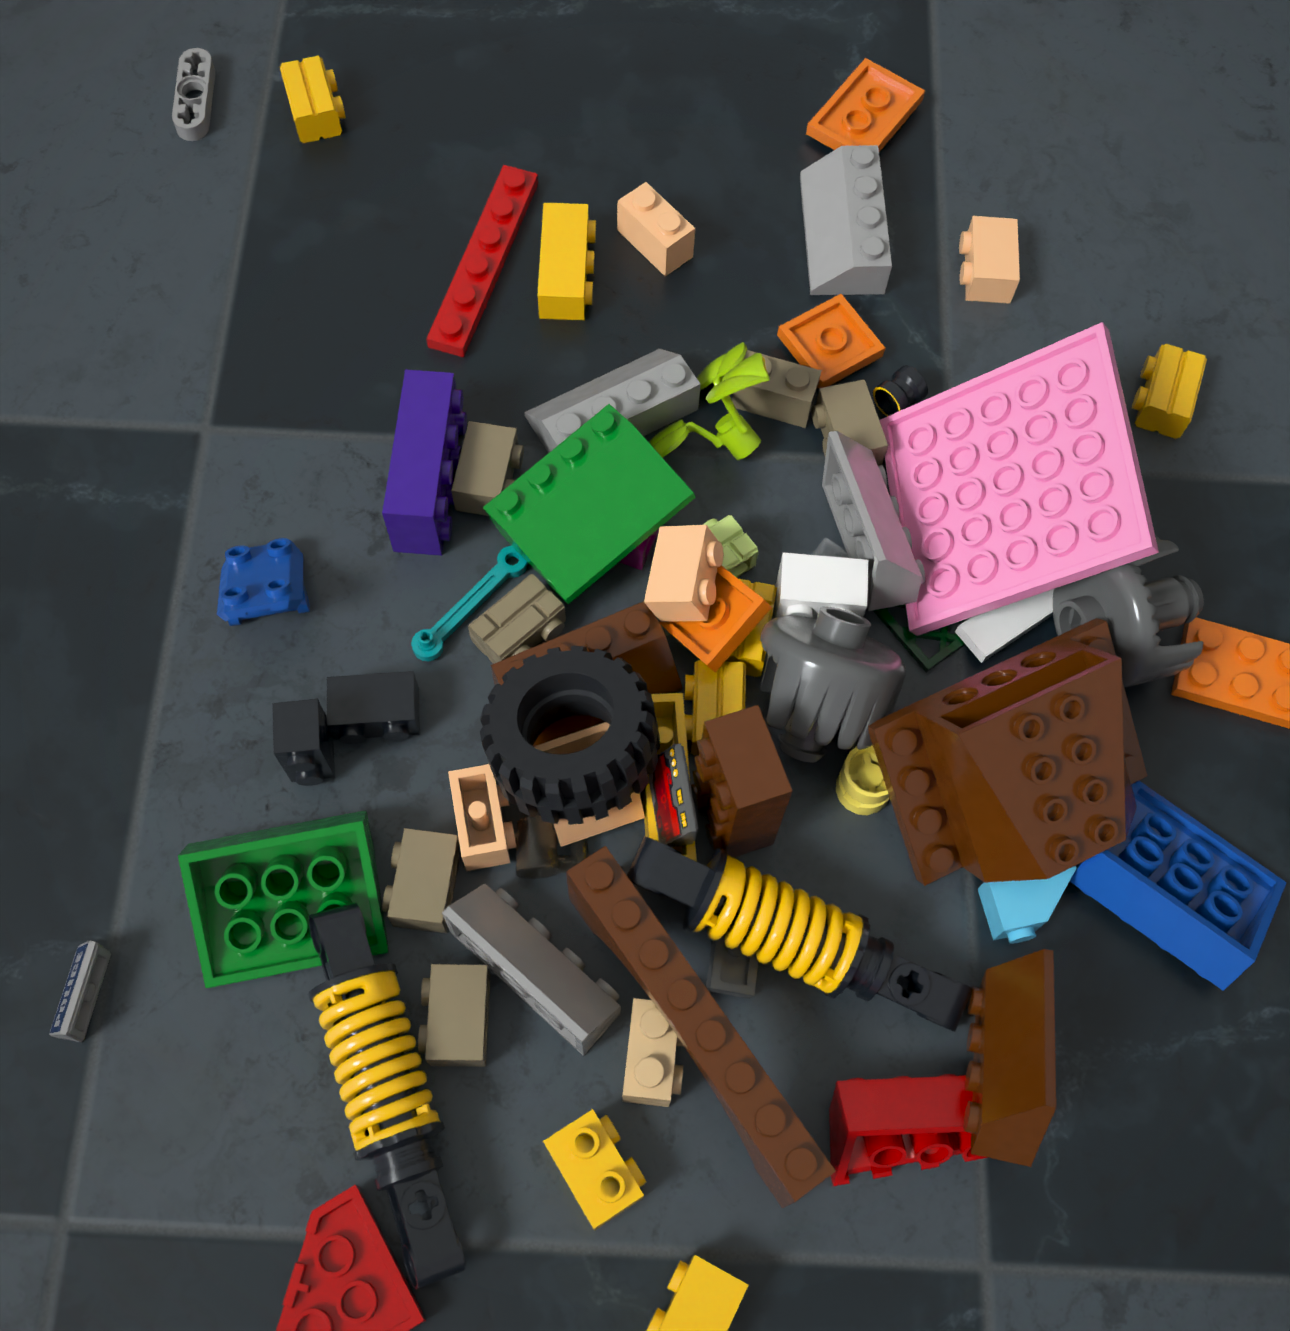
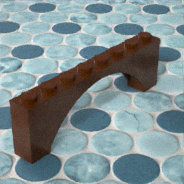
M606 845L566 871L570 901L592 933L596 934L625 965L676 1033L726 1111L755 1165L754 1168L780 1206L784 1208L795 1203L836 1172Z

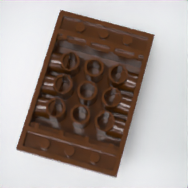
M1095 618L878 719L868 726L873 748L916 880L924 886L962 867L985 883L1049 879L1126 840L1137 809L1131 784L1147 777L1122 681V658L1115 654L1107 621Z

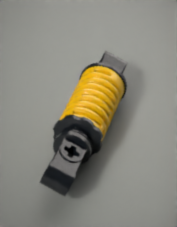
M644 836L628 870L627 877L633 884L662 897L663 895L687 906L683 920V930L690 933L699 932L707 926V936L709 939L717 941L725 934L724 942L726 947L735 949L740 945L743 955L748 957L756 953L757 960L762 964H767L772 960L775 970L783 971L788 968V973L791 977L797 979L803 976V981L806 984L822 990L830 998H836L846 988L854 991L858 998L865 1001L871 1000L878 994L917 1012L916 1015L956 1032L973 988L938 972H932L894 954V944L892 941L883 937L877 939L869 935V918L864 915H856L852 912L842 913L841 909L835 904L825 905L821 898L817 896L809 897L808 893L802 889L793 890L789 883L785 881L777 882L776 878L770 874L761 875V872L753 866L745 868V865L740 860L727 855V851L720 848L715 851L706 865H702L683 856L681 852ZM900 975L910 982L907 990L902 989L903 987L897 984V979Z
M352 903L309 915V929L312 942L319 955L326 981L311 989L308 995L315 1007L323 1011L319 1016L320 1027L328 1031L324 1036L326 1046L332 1049L329 1058L331 1064L337 1067L334 1072L335 1080L338 1084L343 1085L339 1090L341 1100L348 1103L344 1109L346 1118L353 1120L349 1125L355 1147V1152L353 1153L355 1161L373 1160V1164L376 1166L375 1171L378 1173V1179L374 1180L377 1191H387L402 1244L405 1267L411 1284L417 1290L465 1271L462 1246L453 1228L445 1196L437 1175V1171L443 1167L441 1157H437L434 1154L435 1150L432 1147L433 1143L431 1140L443 1131L445 1127L443 1122H440L438 1112L431 1110L429 1104H427L433 1097L431 1091L424 1089L415 1092L416 1087L425 1084L427 1076L422 1070L411 1073L409 1071L421 1064L422 1059L418 1053L404 1055V1053L414 1049L416 1046L415 1037L412 1035L399 1037L407 1033L411 1028L408 1018L395 1019L404 1014L406 1009L405 1003L401 1000L385 1003L386 1000L397 997L400 994V987L396 977L398 973L396 965L392 963L375 965L367 940L362 912L357 903ZM416 1199L418 1202L426 1201L429 1206V1210L423 1213L422 1216L420 1213L411 1215L409 1211V1205L413 1204Z

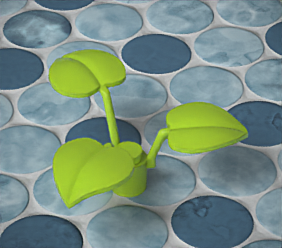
M741 342L726 354L713 360L703 369L697 377L701 384L700 389L707 387L711 383L715 386L707 394L706 400L709 404H712L722 399L729 413L716 423L717 435L694 422L685 424L683 420H679L661 430L649 443L662 458L675 450L690 432H695L710 440L716 448L724 444L736 460L747 457L759 446L761 439L742 415H739L729 395L747 387L770 381L765 366V359L761 353H755L743 360L747 352V345Z

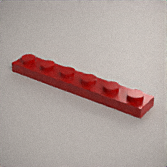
M503 165L426 338L428 348L464 358L539 184L537 173Z

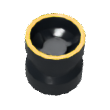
M908 365L898 369L892 375L891 381H883L873 390L874 401L880 411L886 416L906 409L910 404H917L928 395V386L925 379L916 369Z

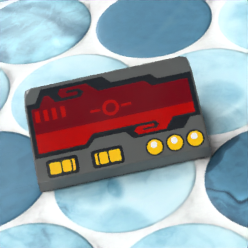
M680 743L674 744L658 754L659 760L655 772L651 775L648 774L659 842L669 847L693 844L698 833V823L684 746H681Z

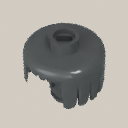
M1158 536L1155 537L1159 553L1053 590V618L1057 636L1095 618L1107 621L1115 654L1122 658V681L1124 688L1169 677L1187 670L1203 650V641L1171 646L1158 645L1161 638L1155 633L1180 626L1183 623H1190L1200 614L1204 604L1202 590L1193 579L1176 575L1147 581V578L1141 575L1142 570L1138 566L1179 551L1175 543L1169 540H1161Z
M821 607L817 619L802 616H781L771 619L765 624L760 640L764 651H767L768 657L760 690L771 692L767 724L778 730L783 728L786 730V733L779 735L780 749L786 755L804 762H818L827 753L825 746L832 741L839 726L838 748L850 749L858 737V750L869 748L873 744L868 726L878 719L893 713L905 680V664L894 650L868 636L871 623L867 619L839 608Z

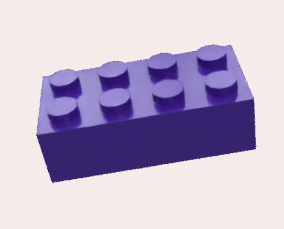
M405 369L382 511L393 552L442 556L444 541L451 540L452 517L448 516L449 505H454L451 492L454 482L452 480L454 470H457L462 450L461 446H457L459 435L465 436L467 427V413L462 412L463 390L456 388L454 373Z

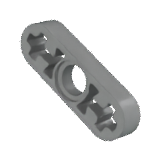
M202 48L186 50L180 56L172 120L178 135L187 141L202 139L208 133L210 126L216 71L210 53ZM198 66V75H194L193 70H196ZM192 90L203 91L197 98L185 97ZM190 113H194L195 119H192L190 124Z

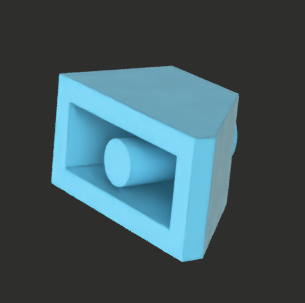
M1076 866L1049 879L984 882L978 888V892L993 940L1008 937L1009 943L1014 944L1035 938V931L1049 920L1074 874Z

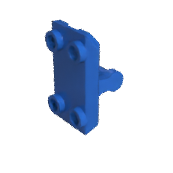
M279 538L270 541L266 545L250 548L247 546H235L225 552L226 560L221 569L217 615L224 621H228L230 626L241 625L242 620L294 610H298L299 614L310 612L309 599L303 582V553L292 541L287 538Z

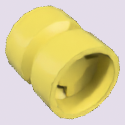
M872 745L862 750H858L856 746L851 750L836 780V793L839 801L847 810L858 815L877 813L887 805L890 799Z

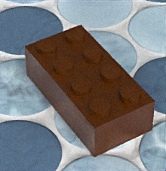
M759 705L705 721L702 739L697 741L699 755L695 756L697 770L693 771L695 784L691 785V790L697 809L705 808L710 823L705 825V829L712 849L720 848L727 851V855L735 858L773 845L793 791Z

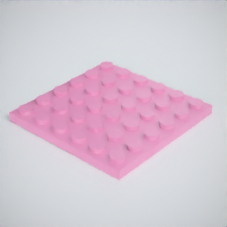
M1103 322L879 420L888 443L885 463L890 496H895L897 499L900 523L902 528L907 527L909 529L912 539V553L915 560H921L925 571V583L920 585L917 602L906 604L909 631L917 636L1159 553L1109 329Z

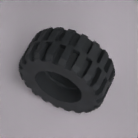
M571 646L570 651H561L560 647L548 649L547 655L537 658L534 654L524 659V665L519 669L513 666L502 676L504 682L502 686L496 684L488 695L490 704H486L483 707L480 718L483 726L480 730L481 743L496 784L500 786L502 794L510 803L518 805L519 811L530 817H535L537 813H540L543 822L558 824L559 819H567L569 825L583 824V818L595 816L597 821L609 816L608 810L616 806L621 810L631 803L630 794L633 791L637 794L641 793L649 783L648 774L651 775L655 772L659 760L657 751L660 749V735L652 696L648 692L647 684L642 676L637 672H633L632 665L618 657L613 661L612 655L609 652L595 649L594 653L587 652V647ZM581 715L591 716L610 724L608 730L596 743L575 753L550 754L533 747L538 736L548 726L563 718Z

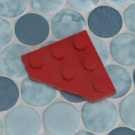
M355 1184L311 1211L305 1230L307 1232L298 1262L294 1265L276 1331H410L426 1321L359 1185Z

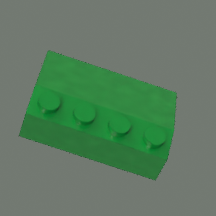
M608 404L487 503L483 509L500 534L569 604L695 499L696 496L635 426Z
M367 810L190 843L178 855L205 988L322 966L312 942L309 929V915L352 903H357L362 912L372 956L389 952L375 851Z

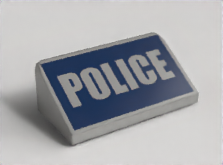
M85 942L80 944L76 950L49 1035L52 1037L81 1043L85 1038L111 956L110 951L97 942Z

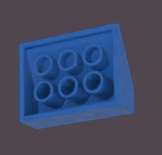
M1137 781L1131 784L1137 809L1126 840L1077 864L1070 882L1081 889L1083 893L1112 911L1122 921L1130 924L1154 941L1160 948L1168 951L1196 971L1199 976L1207 979L1224 991L1256 961L1287 882L1151 788Z

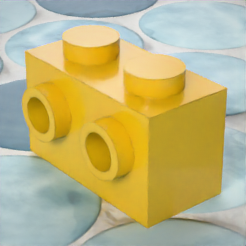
M592 1109L543 1142L595 1231L643 1199L644 1194L640 1187L647 1182L632 1157L623 1161L614 1145L621 1138L609 1117L605 1115L599 1119Z

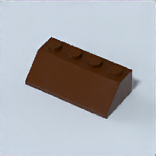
M644 601L491 665L494 685L499 684L502 686L504 683L502 676L513 666L516 669L524 665L523 660L534 654L538 658L547 655L548 649L560 647L561 651H570L571 646L587 647V652L594 653L595 649H600L611 653L613 661L618 657L632 665L633 672H637L642 676L647 684L648 692L651 694L676 693L682 690L681 681L666 635L657 617ZM583 715L563 718L548 726L538 736L533 747L605 723V721Z
M1042 949L986 969L980 987H972L973 990L968 1003V1014L975 1015V1023H971L969 1028L967 1051L974 1052V1061H970L968 1064L965 1090L972 1091L973 1096L972 1101L967 1103L964 1115V1131L971 1133V1154L1031 1167L1056 1110L1054 952L1048 949Z

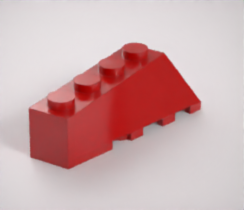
M944 1074L938 1077L911 1078L909 1076H898L892 1079L865 1080L863 1078H851L846 1081H837L829 1108L831 1165L836 1170L831 1175L832 1185L849 1184L850 1174L866 1171L872 1172L873 1179L892 1176L891 1167L915 1162L920 1164L921 1170L940 1167L939 1164L949 1160L952 1155L961 1154L965 1162L988 1158L971 1154V1133L964 1131L966 1106L968 1101H972L973 1096L972 1091L965 1090L966 1076Z

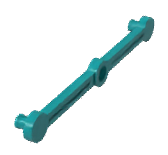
M512 545L500 550L497 556V564L431 629L420 630L413 636L411 646L414 655L418 659L428 662L437 659L443 652V642L508 578L520 577L525 573L528 562ZM510 557H516L519 561L515 565H509L506 563V560Z

